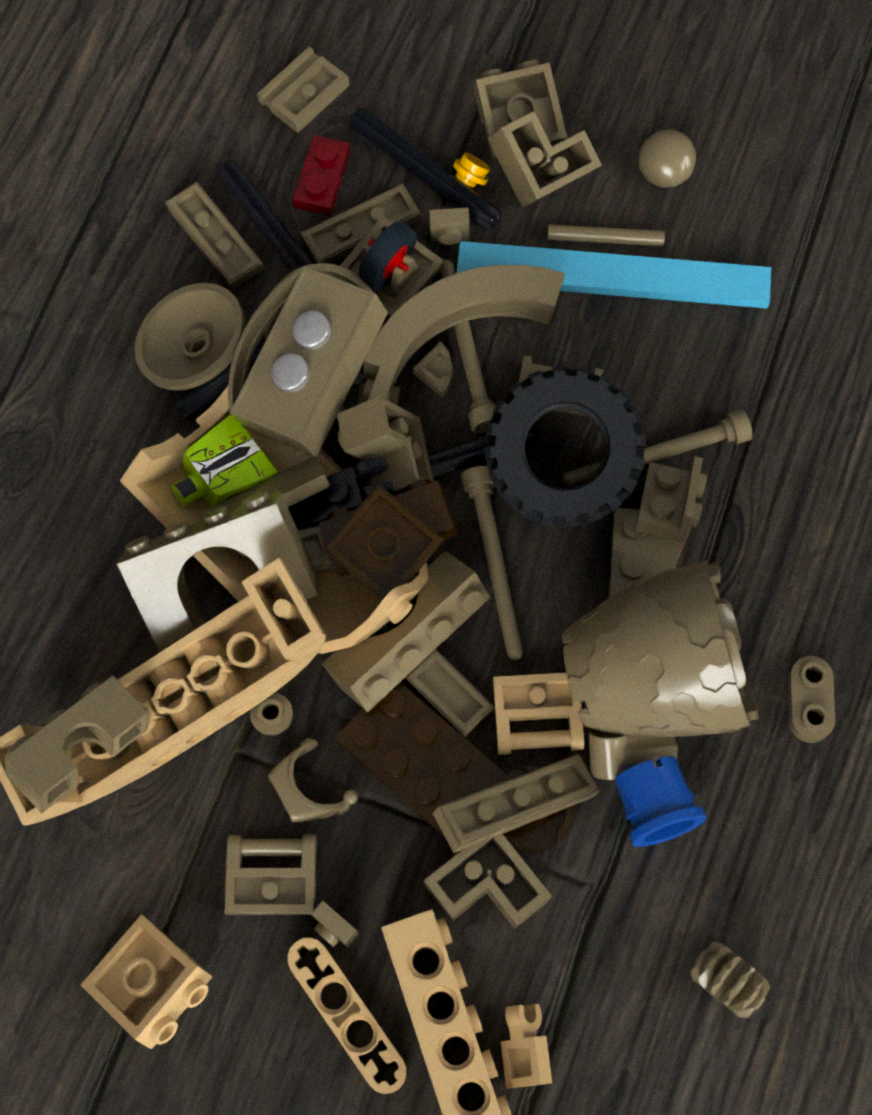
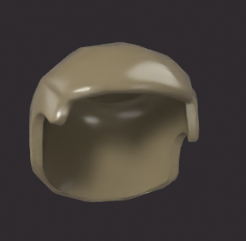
M674 129L658 130L648 137L642 144L638 157V167L647 182L660 188L676 187L685 180H688L693 173L696 163V151L692 141L684 133Z

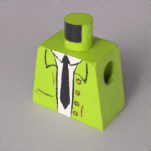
M231 414L185 451L183 470L187 477L173 484L172 490L177 500L184 507L200 497H203L209 507H212L277 475L278 471L244 426Z

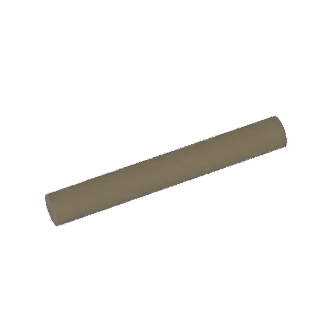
M549 224L547 240L664 246L665 231Z

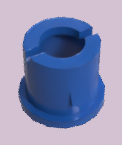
M674 756L659 757L655 762L657 767H654L652 760L642 762L622 772L615 779V784L625 807V820L629 819L633 828L629 838L631 844L635 847L654 845L683 835L701 825L707 818L704 809L695 806L693 801L695 796L688 788L677 759Z

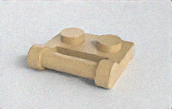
M567 673L493 677L498 755L511 754V750L570 747L571 751L584 750L583 722L578 712L582 709L581 702L575 701L572 696ZM568 718L569 730L510 733L509 721Z

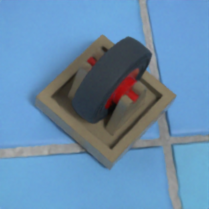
M382 215L340 266L357 274L371 288L387 310L386 318L390 319L395 311L406 301L432 282L442 270L444 260L419 243L416 232L401 221L392 223Z

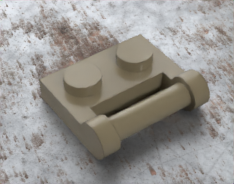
M229 834L227 840L224 913L226 915H311L315 910L317 834H303L302 839H243V834ZM243 856H302L301 868H242Z

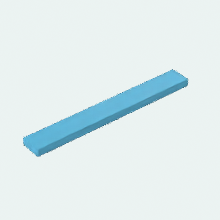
M460 241L457 273L484 266L529 265L564 272L565 276L560 291L768 308L770 303L771 267Z

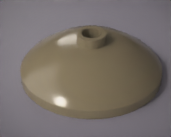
M212 283L188 285L164 297L147 314L137 333L135 359L140 371L154 385L167 390L194 388L216 377L231 363L237 344L246 327L245 313L241 303L228 289Z

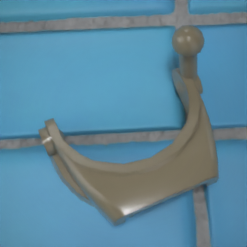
M311 737L302 741L300 747L281 760L267 776L292 822L331 817L336 813L341 815L351 809V804H355L358 801V793L350 789L344 793V800L339 803L319 804L306 798L297 788L293 777L294 762L318 746V742Z

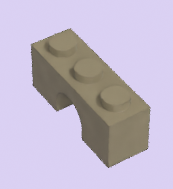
M111 676L102 684L99 682L94 683L81 694L77 703L66 711L65 709L56 711L46 720L41 730L30 738L28 736L20 738L9 748L7 755L4 757L6 775L31 803L43 813L78 785L77 766L66 755L72 746L80 742H94L101 745L114 757L147 731L148 711L114 676Z

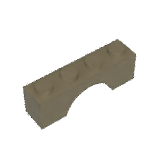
M444 551L427 567L428 581L418 592L414 609L399 626L387 633L368 637L352 647L336 650L322 663L339 688L366 712H369L490 598L476 572L448 552Z

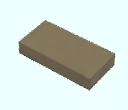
M436 649L405 677V681L465 739L495 709V706Z

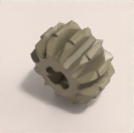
M712 942L695 960L696 963L690 971L692 979L738 1017L749 1018L765 1001V996L770 990L768 980L723 944Z

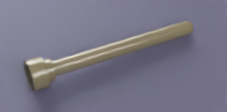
M449 260L444 261V266L440 271L442 279L456 274L453 262ZM464 321L454 325L473 401L468 418L472 432L482 434L487 431L488 422L491 421L496 405H494L493 400L488 398L469 321Z
M740 409L726 414L725 419L719 421V425L646 447L644 449V465L723 440L726 443L733 442L735 445L750 441L753 438V433L746 412ZM601 462L566 472L562 476V484L565 487H573L584 483L597 472Z
M477 466L463 471L460 476L464 492H467L469 498L474 499L506 653L511 660H518L523 655V648L490 495L493 494L492 487L495 485L489 474L488 466Z

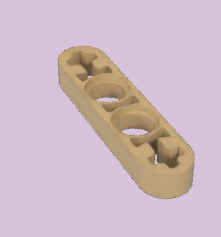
M302 938L296 941L290 947L288 953L290 970L367 1083L375 1091L382 1094H389L399 1090L407 1077V1067L399 1052L326 947L313 938ZM304 947L309 951L319 950L320 955L315 960L322 972H325L329 966L334 970V974L322 978L314 989L310 987L308 982L316 979V976L308 967L305 966L299 969L297 965L302 959L299 951ZM331 983L343 985L347 992L345 1004L336 1010L326 1008L321 1000L323 989ZM357 1020L368 1022L373 1029L372 1041L363 1048L354 1047L347 1038L349 1026ZM380 1041H383L387 1047V1050L379 1052L384 1062L390 1064L395 1061L399 1067L394 1073L397 1081L391 1086L387 1081L378 1083L375 1080L374 1076L379 1072V1069L373 1059H370L366 1066L360 1060V1056L372 1052Z

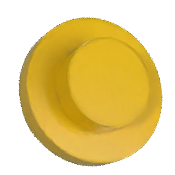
M464 153L461 159H456L453 163V167L458 171L456 177L470 187H476L477 184L486 185L489 180L487 174L490 171V167L472 154Z

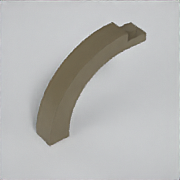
M494 265L462 271L427 286L396 310L376 336L364 361L363 379H366L367 382L361 402H366L377 396L389 401L397 378L412 355L435 335L461 322L478 318L503 316L525 318L549 325L565 273L529 265Z

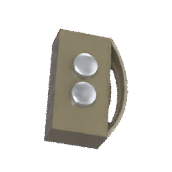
M305 266L291 274L261 303L241 335L229 373V413L245 428L316 458L335 419H338L337 414L346 410L343 403L352 384H359L363 381V373L360 368L388 314L378 296L373 292ZM279 314L264 346L262 347L248 375V370L250 367L252 356L256 350V347L260 339L262 338L264 332L272 323V321Z

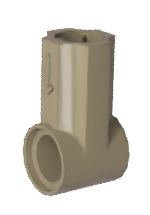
M593 728L589 731L590 774L598 779L615 780L622 772L642 762L652 760L654 767H657L655 762L659 757L674 756L676 759L678 757L675 737L623 735Z

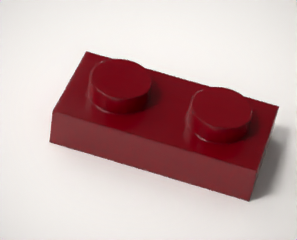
M313 135L293 198L294 208L331 216L350 156V143Z

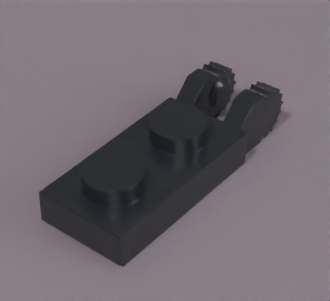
M382 457L372 458L358 463L355 467L351 466L326 476L330 484L328 488L288 507L298 531L319 526L318 523L329 520L327 515L335 510L350 507L352 511L356 510L378 484L393 494L395 491L392 482H389V480L370 484L364 488L362 481L387 470L386 459Z

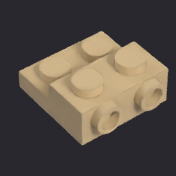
M141 914L82 982L81 986L136 1041L152 1049L156 1044L162 1045L174 1036L178 1028L176 1020L187 1007H196L205 999L208 993V986L206 984L212 976Z

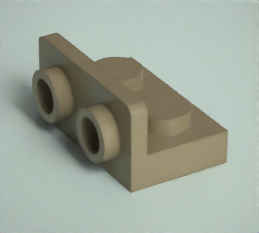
M694 456L690 471L653 462L649 463L635 527L636 532L684 543L689 527L697 528L702 511V504L695 501L696 498H702L707 481V474L700 473L703 458Z

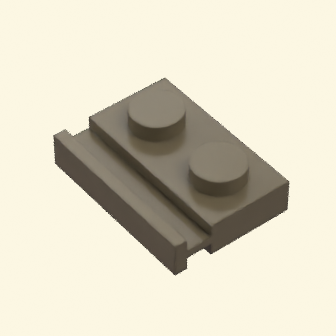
M309 46L257 93L261 105L269 107L271 113L299 133L349 86V78L323 56H317Z

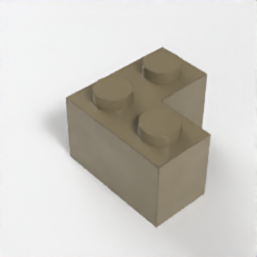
M535 111L507 124L487 138L522 208L602 166L585 130L552 147Z
M380 396L337 414L340 427L338 439L344 452L364 461L377 457L386 459L387 470L367 479V486L389 480V482H392L395 491L392 495L395 496L406 492V487L413 482L423 479H430V482H434L420 417Z
M503 834L461 850L424 880L425 887L451 921H454L487 894L514 929L549 902L552 896Z

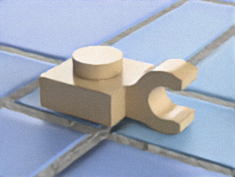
M539 1004L506 1007L505 1017L511 1039L501 1041L506 1089L552 1084L547 1036H536L542 1021Z

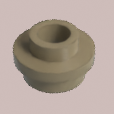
M273 693L250 709V719L253 726L260 733L278 735L290 726L293 719V709L285 696ZM270 706L279 709L278 716L272 720H268L263 716L265 709Z

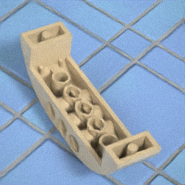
M277 558L242 581L248 593L247 597L118 679L148 711L147 731L114 757L101 745L94 742H80L72 746L66 755L77 766L78 785L43 813L7 777L4 760L9 748L17 740L24 736L30 738L43 727L19 725L0 737V781L23 825H31L67 813L143 777L264 701L311 662L324 644L326 634L281 558Z

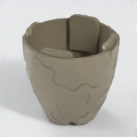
M703 560L680 568L667 569L657 575L646 578L610 597L562 633L563 643H568L564 646L563 653L570 690L575 701L585 702V708L578 711L585 727L623 735L686 737L736 732L750 726L751 720L759 719L756 701L752 696L746 698L743 689L746 685V675L739 653L742 642L733 608L727 599H720L716 583H720L721 579L718 562L709 564L708 560Z

